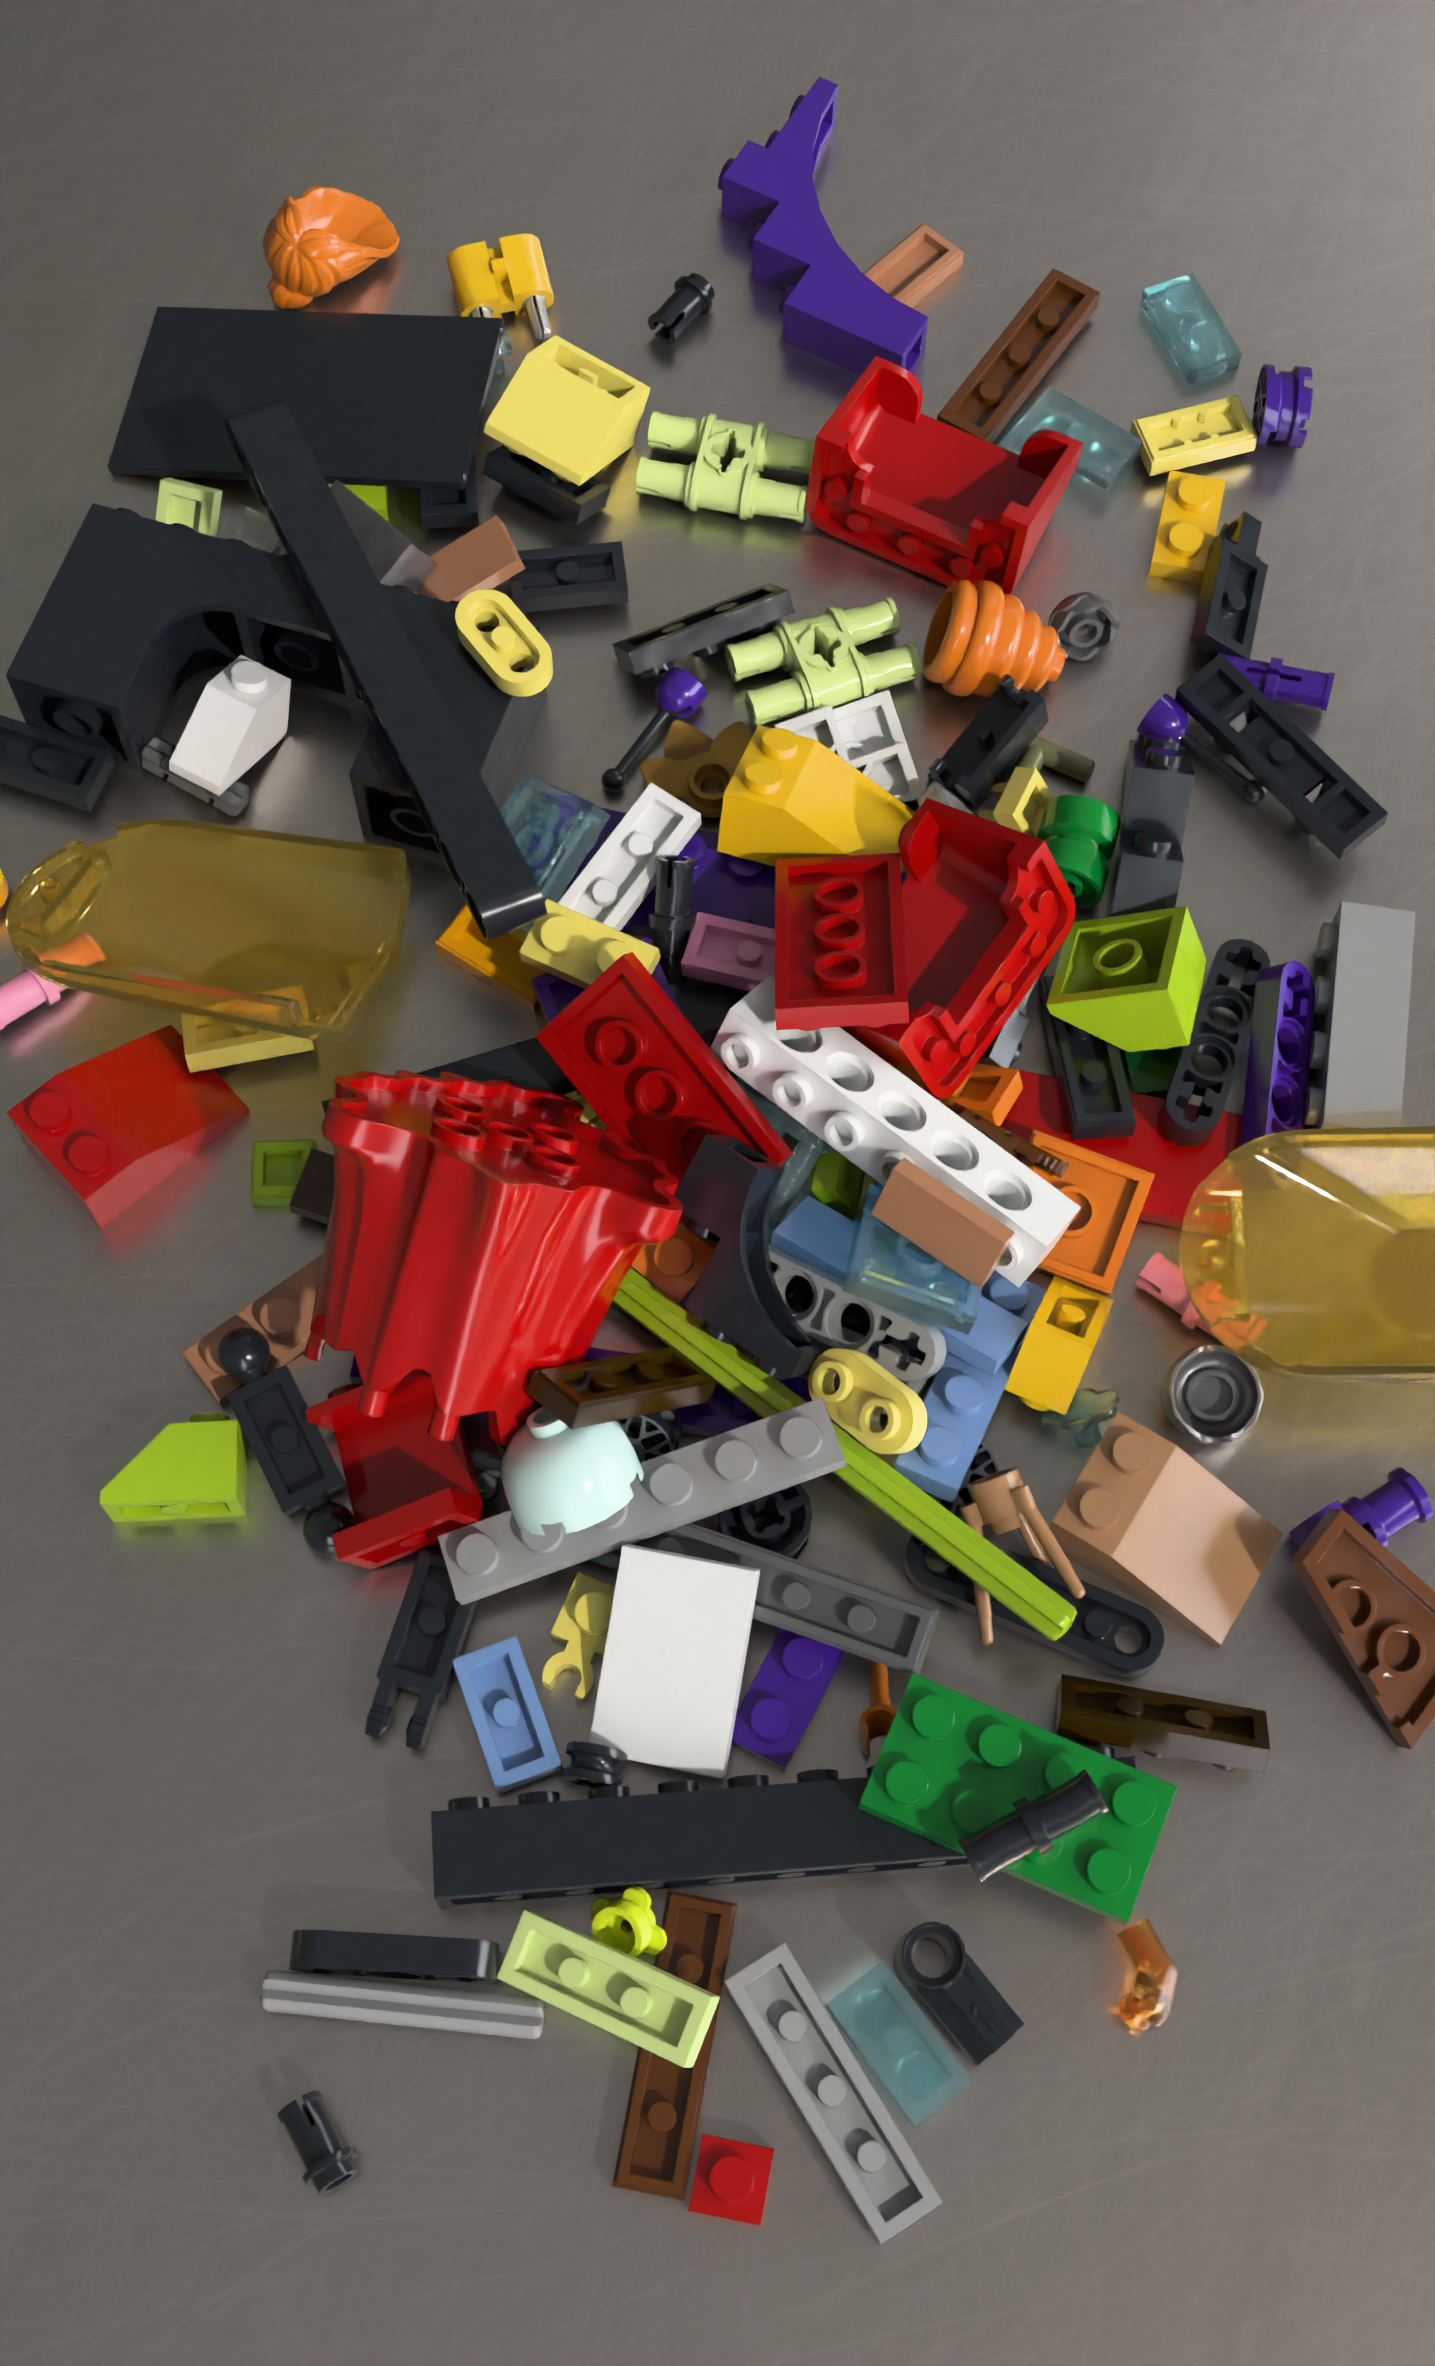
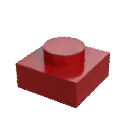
M702 2134L688 2212L761 2226L774 2148Z

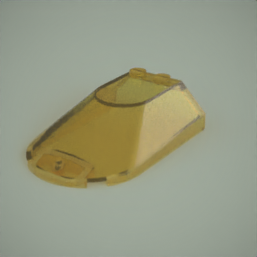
M156 819L116 826L118 836L100 841L86 847L81 839L66 845L38 864L22 880L11 897L7 908L6 927L13 949L28 969L49 982L78 991L226 1026L345 1045L398 966L412 877L406 854L400 848L189 820Z
M1435 1126L1289 1130L1257 1138L1229 1153L1228 1159L1218 1166L1204 1182L1201 1181L1195 1190L1185 1213L1180 1237V1265L1185 1288L1196 1312L1211 1333L1225 1347L1251 1365L1288 1379L1317 1383H1435Z

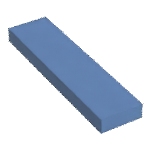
M809 1195L773 1231L771 1245L929 1321L942 1333L948 1352L993 1377L1025 1336L1028 1322Z

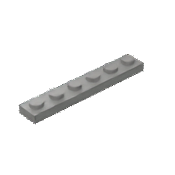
M823 1397L640 1463L644 1473L643 1480L641 1482L635 1477L630 1483L634 1497L626 1506L606 1520L583 1530L565 1534L560 1522L551 1525L541 1524L545 1536L532 1535L519 1528L512 1510L437 1536L456 1600L461 1605L468 1604L620 1549L623 1545L634 1544L847 1467Z

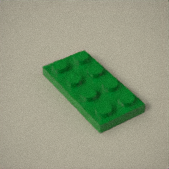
M913 1673L858 1808L965 1855L958 1840L971 1836L1013 1812L1015 1809L1012 1803L1025 1796L1030 1802L1079 1775V1772L1085 1769L1100 1792L1108 1812L1098 1814L1051 1841L1054 1849L1042 1856L1038 1850H1035L1000 1871L1125 1925L1130 1919L1178 1786Z

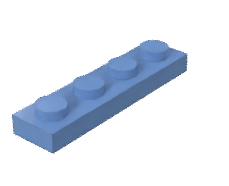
M994 1270L981 1288L977 1287L975 1292L1028 1322L1026 1336L1031 1321L1047 1289L1026 1280L1018 1288ZM1025 1336L993 1377L947 1351L945 1362L938 1371L924 1400L927 1412L925 1435L913 1450L899 1454L894 1465L896 1471L921 1490L954 1504L1002 1397Z

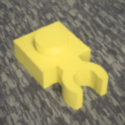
M577 1572L551 1631L552 1640L566 1645L563 1652L553 1655L545 1664L542 1673L544 1688L552 1690L556 1683V1678L561 1672L574 1670L581 1676V1682L575 1693L576 1701L584 1704L591 1697L595 1688V1675L592 1665L595 1658L603 1660L615 1591L614 1586Z

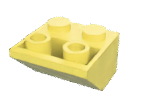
M555 335L526 355L486 421L483 433L501 442L510 452L524 455L548 468L558 476V479L573 482L580 486L633 446L651 387Z

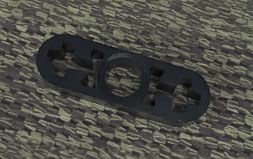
M295 1930L292 1937L289 1969L297 1972L322 1975L458 1983H495L497 1980L499 1944L492 1941L467 1938L330 1930Z

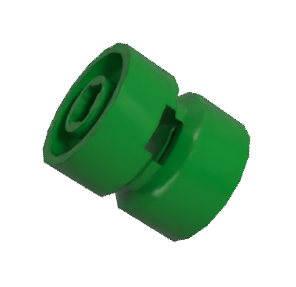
M1062 795L1054 797L1046 803L1037 838L1045 841L1074 896L1076 909H1085L1095 906L1102 899L1109 872L1106 862L1113 856L1121 820L1113 808L1095 798L1083 795Z

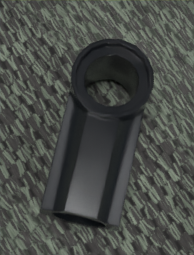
M939 1922L922 1923L905 1933L896 1944L893 1959L895 1971L900 1980L910 1989L916 1991L975 2066L996 2052L1024 2025L1023 2021L967 1954L959 1934L950 1926ZM928 1937L934 1939L942 1945L946 1952L947 1963L945 1970L939 1977H926L916 1970L912 1962L911 1953L913 1945L918 1938Z

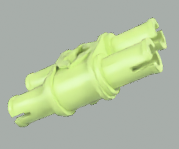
M653 411L648 429V447L696 455L697 461H692L689 466L641 457L636 474V494H649L683 501L685 507H689L690 511L704 508L738 514L741 520L753 518L754 514L797 520V522L803 523L806 514L808 486H798L760 478L759 471L764 472L765 468L805 473L810 476L816 439L812 440L771 432V427L766 426L764 422H759L758 426L717 419V415L710 413L708 416L704 415L702 419Z
M887 597L882 601L845 611L841 607L831 606L826 609V613L789 624L785 620L777 622V626H774L770 633L737 644L726 645V662L735 682L745 677L783 668L785 672L789 671L792 677L777 684L745 692V706L753 727L757 728L758 725L799 714H806L829 705L835 708L872 696L876 691L886 689L889 686L920 679V672H922L921 660L912 642L898 648L864 656L861 652L858 653L855 647L873 639L900 633V615L894 600L891 597Z

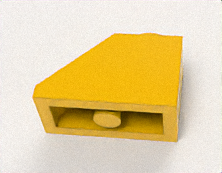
M1054 1275L1031 1321L1004 1390L1018 1395V1398L1025 1405L1033 1409L1045 1412L1053 1410L1066 1416L1114 1300Z

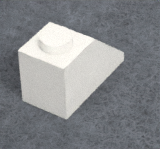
M240 655L206 684L169 761V770L220 796L287 735L291 679Z

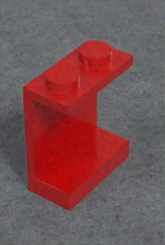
M413 1369L398 1386L390 1392L382 1417H370L357 1410L356 1407L363 1384H349L338 1387L328 1394V1400L305 1409L307 1422L335 1432L351 1507L356 1520V1525L332 1534L337 1558L340 1561L373 1570L418 1552L421 1548L425 1549L438 1544L437 1536L486 1519L462 1418H460L454 1440L452 1441L436 1439L427 1432L435 1408L434 1388L431 1375L420 1369Z

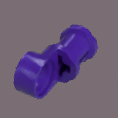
M1397 1467L1388 1473V1481L1361 1499L1353 1496L1342 1503L1337 1500L1291 1530L1289 1534L1300 1549L1328 1509L1339 1508L1349 1514L1386 1548L1388 1545L1387 1539L1413 1521L1418 1523L1427 1522L1433 1518L1434 1511L1429 1496L1418 1480L1404 1468Z

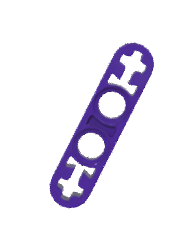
M1294 960L1262 969L1258 974L1255 987L1238 1167L1246 1186L1253 1192L1260 1194L1293 1186L1299 1173L1315 1007V987L1307 968L1302 963ZM1277 1037L1281 1043L1283 1058L1278 1048ZM1272 1095L1274 1096L1276 1102L1277 1115L1275 1114L1272 1105Z

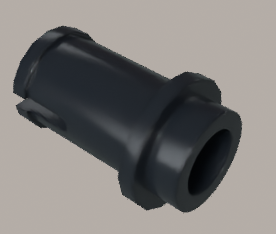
M691 273L689 276H681L675 282L673 294L648 318V325L651 330H655L660 323L663 324L661 329L655 333V336L662 342L673 345L698 315H705L711 310L712 299L715 293L711 284L699 274Z
M315 2090L302 2095L304 2101L302 2108L311 2126L307 2124L296 2100L281 2109L277 2116L280 2122L284 2124L307 2169V2172L302 2177L304 2183L307 2186L314 2184L318 2194L322 2195L340 2187L358 2173V2169L353 2161L357 2157L358 2152L354 2146H345L322 2100L321 2092Z

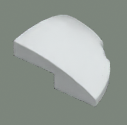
M889 690L835 709L829 705L775 724L776 728L787 729L796 735L816 739L904 804L917 801L923 794Z

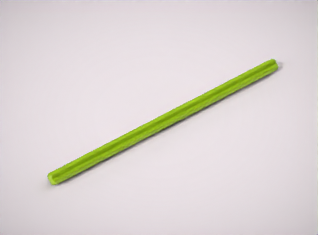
M629 1268L612 1302L667 1345L674 1347L711 1375L720 1386L760 1417L766 1418L807 1403L779 1380L757 1368L752 1360L736 1347L708 1335L700 1327L702 1321L634 1269ZM832 1422L847 1467L833 1471L835 1475L1047 1639L1056 1641L1068 1631L1077 1615V1610L1072 1604Z

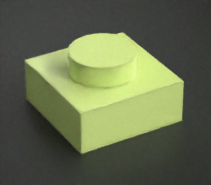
M169 477L162 479L159 484L155 520L166 524H184L196 532L217 537L222 490Z

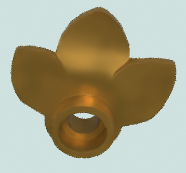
M676 719L672 722L665 739L664 757L650 759L640 764L643 779L647 786L653 783L680 801H685L688 806L701 813V816L721 817L724 792L752 736L744 723L738 721L723 729L713 740L693 726ZM709 788H716L721 793L710 795L703 793V791Z

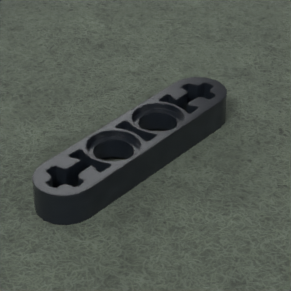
M1233 939L1222 944L1215 955L1203 986L1190 1043L1187 1046H1183L1159 1115V1124L1162 1132L1169 1140L1178 1145L1194 1147L1204 1144L1214 1133L1222 1116L1252 1026L1257 977L1262 969L1270 967L1267 953L1260 945L1250 940ZM1234 964H1239L1246 968L1245 976L1239 989L1228 986L1234 971ZM1213 1007L1227 1008L1237 1016L1239 1024L1229 1028L1219 1026L1210 1019L1207 1011ZM1196 1055H1209L1221 1064L1223 1073L1216 1076L1204 1075L1194 1068L1191 1058ZM1191 1094L1203 1097L1196 1113L1195 1122H1190L1183 1118L1184 1110Z

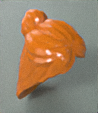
M318 185L308 188L298 198L286 196L276 216L268 224L263 237L265 259L273 274L268 283V291L274 305L280 309L301 308L308 305L313 297L329 293L334 286L356 276L378 259L392 255L399 244V236L394 228V224L386 218L381 208L373 202L366 201L363 197L356 196L351 192H343L337 188Z

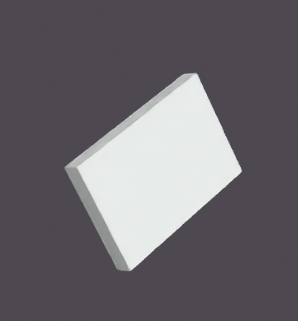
M631 1544L622 1546L589 1743L620 1750L628 1755V1760L720 1779L726 1775L761 1569Z

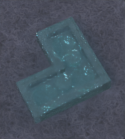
M1049 386L998 446L1020 455L1025 441L1035 431L1048 429L1062 433L1083 442L1075 472L1109 492L1140 455L1143 440Z

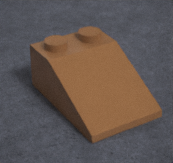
M1117 1411L1049 1526L1068 1559L1217 1648L1224 1641L1284 1534L1176 1444Z

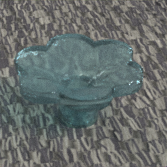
M1093 1388L1076 1390L1066 1416L1053 1410L1044 1411L1045 1415L1041 1417L1042 1426L1047 1431L1065 1430L1073 1432L1079 1448L1096 1446L1102 1438L1098 1422L1106 1421L1116 1415L1118 1411L1117 1404L1120 1402L1118 1392L1114 1389H1105L1098 1392Z

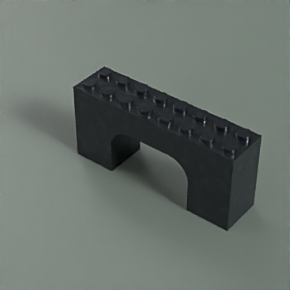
M92 503L6 673L9 685L27 724L110 750L116 762L115 765L141 773L144 771L141 765L142 749L149 744L152 738L160 737L174 705L183 692L197 681L220 673L240 655L291 679V686L365 707L287 554L277 555L252 548L238 539H220L196 532L184 524H166L141 517L138 513L127 508L113 509ZM380 583L500 811L546 700L547 688L527 697L512 696L499 689L459 640L455 612L460 601L446 602L418 594L406 586H388ZM485 626L479 630L482 632H491L495 629V627ZM535 627V629L541 634V628ZM521 667L516 669L514 672H527L531 669ZM372 721L349 773L363 837L444 861Z

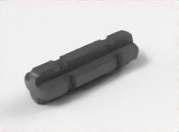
M154 737L142 749L141 765L144 769L161 778H164L166 774L169 775L166 781L206 803H211L212 799L215 800L213 806L230 816H237L247 806L250 799L248 796L250 788L238 779L218 796L170 771L169 761L176 748L174 744L161 737Z

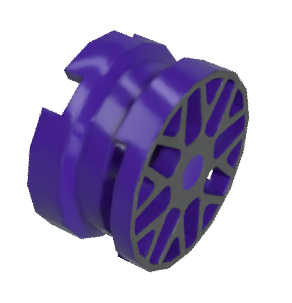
M1263 364L1258 377L1253 408L1252 426L1258 437L1256 446H1264L1268 440L1269 433L1273 441H1283L1285 447L1301 448L1303 446L1307 430H1299V428H1304L1306 420H1310L1313 388L1304 386V381L1312 380L1313 377L1310 367L1294 366L1291 372L1280 371L1279 374H1276L1274 365Z

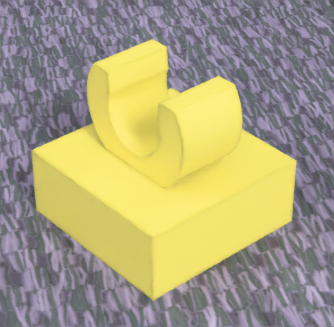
M1015 767L1008 783L994 784L990 790L998 802L995 809H981L978 815L981 818L1037 838L1046 803L1054 797L1037 768Z

